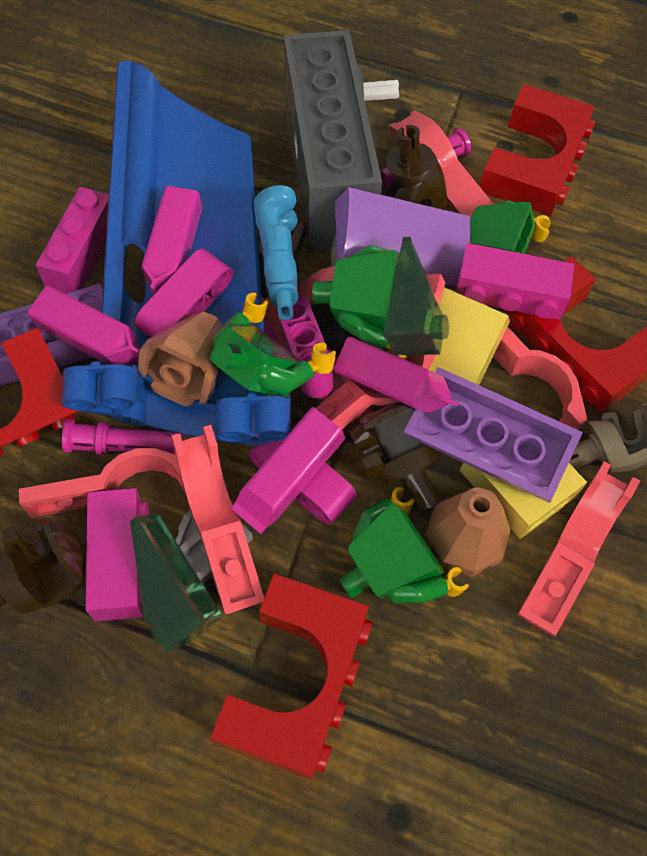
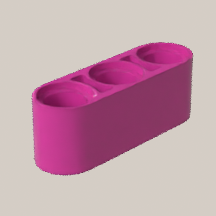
M204 248L198 249L142 307L135 318V327L151 338L194 313L205 312L229 285L233 276V270Z
M298 297L297 303L292 306L293 317L289 320L279 319L287 350L300 360L309 362L311 361L313 346L317 343L325 342L309 302L302 297ZM332 371L327 374L314 372V377L300 386L302 392L312 398H321L328 395L334 387Z
M282 441L252 448L249 451V456L253 463L260 468ZM324 463L295 500L321 522L331 525L356 499L357 493L346 479Z

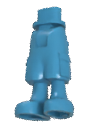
M277 185L262 190L253 202L256 225L260 230L264 257V275L266 277L268 295L271 303L277 307L279 319L289 320L293 317L292 306L298 301L297 267L293 257L291 232L298 223L297 214L292 210L296 204V195L292 188Z

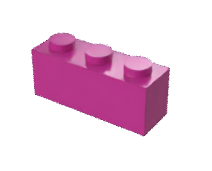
M83 187L78 188L36 263V268L45 287L49 285L65 294L84 288L106 246L109 194Z
M466 243L455 292L481 304L499 307L506 311H519L534 314L541 318L560 320L570 300L574 264Z
M136 488L88 492L86 612L94 622L144 617V603H150L151 601L149 578H144L143 564L150 563L148 539H143V526L149 525V507L147 502L141 501Z

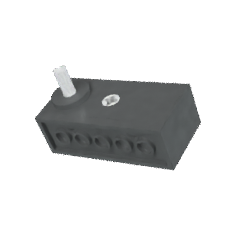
M350 30L284 35L285 110L302 216L308 226L306 234L308 253L330 251L334 234H336L335 200L348 187L381 195L382 179L365 101L399 98L398 80L363 83L360 64L356 63Z

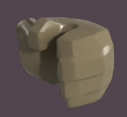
M647 403L641 404L637 411L631 413L632 430L635 433V438L632 441L625 439L616 412L602 413L601 421H586L588 439L577 444L573 453L576 458L569 461L573 468H579L595 460L611 464L608 472L631 471L647 465Z

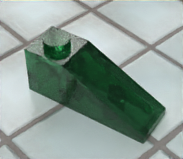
M403 237L383 336L395 355H440L442 341L447 339L449 334L448 317L443 315L411 237Z
M159 514L135 516L130 521L143 613L151 627L154 639L162 645L165 652L189 644L221 619L223 615Z

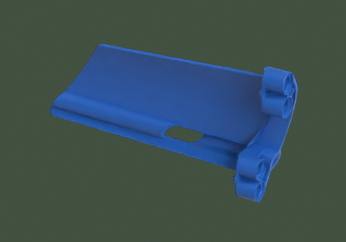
M126 60L118 62L116 73L101 312L129 326L137 338L139 348L141 349L149 337L136 328L134 322L138 312L153 297L147 281L144 302H135L126 292L124 286L126 248L129 244H135L145 255L165 186L195 190L200 194L202 213L190 256L198 249L204 248L233 270V276L229 285L205 312L216 316L223 325L235 313H242L246 296L249 293L254 292L257 294L254 303L256 305H262L257 225L253 202L255 194L251 138L248 134L229 127L195 109L162 87L158 79L147 68L139 63ZM263 320L259 323L250 322V325H255L264 332ZM98 360V362H92L89 366L64 367L61 405L67 409L110 415L115 420L128 425L147 426L167 432H182V435L190 437L204 435L202 428L211 425L216 441L241 445L260 446L282 441L291 432V397L289 395L286 398L250 391L241 386L220 368L218 369L214 392L208 402L199 404L200 399H198L190 406H182L157 394L150 386L153 379L148 373L144 378L138 371V365L135 366L133 364V367L116 364L107 365Z

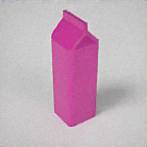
M165 186L141 265L153 296L190 256L202 213L200 194L195 190Z
M47 285L28 310V317L39 329L105 364L126 365L133 367V364L135 366L138 365L140 348L137 338L130 327L79 300Z
M353 337L346 339L335 364V372L426 413L435 411L448 404L458 405V402L452 400L443 376Z
M311 407L242 488L236 502L230 509L262 534L268 526L282 515L345 440L343 430L317 409Z

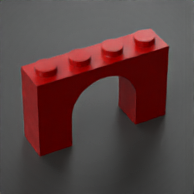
M523 84L514 103L508 128L541 138L554 148L557 155L547 159H531L494 147L484 168L480 188L486 195L504 201L510 200L515 203L531 202L533 211L552 216L556 204L563 205L570 188L564 185L565 181L572 183L579 164L573 163L574 159L581 160L588 143L582 141V139L589 140L596 121L590 119L595 106Z
M573 256L563 261L574 264L571 296L563 314L587 298L596 280ZM505 311V314L509 316V325L514 330L519 331L531 343L534 350L555 355L570 367L578 380L581 396L601 414L647 380V327L616 348L595 350L584 347L574 341L565 331L561 319L541 318L534 314L519 311Z
M38 327L1 343L21 382L23 398L16 417L7 426L0 429V457L4 455L2 448L15 442L19 448L40 439L39 431L50 426L53 427L54 431L63 428L66 419H74L73 415L80 413V411L67 409L61 405L63 377Z
M274 574L259 611L260 623L309 641L319 651L324 660L327 674L326 682L320 694L309 705L293 712H274L227 695L210 737L213 744L309 781L313 780L315 771L324 773L332 750V746L325 744L330 727L339 728L347 704L339 701L344 684L353 686L360 664L359 661L353 660L357 644L366 646L373 624L372 621L366 620L369 606Z

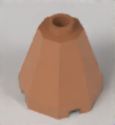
M204 311L194 313L149 338L144 343L139 352L138 371L144 378L148 373L153 379L150 385L157 394L182 406H190L198 399H200L199 404L207 403L214 392L219 369L210 361V354L214 349V336L222 326V323L216 316Z
M474 487L441 501L434 506L424 539L429 548L431 546L434 550L435 558L441 567L449 570L459 567L462 570L461 574L473 577L490 566L493 567L502 561L511 528L503 506L494 492Z

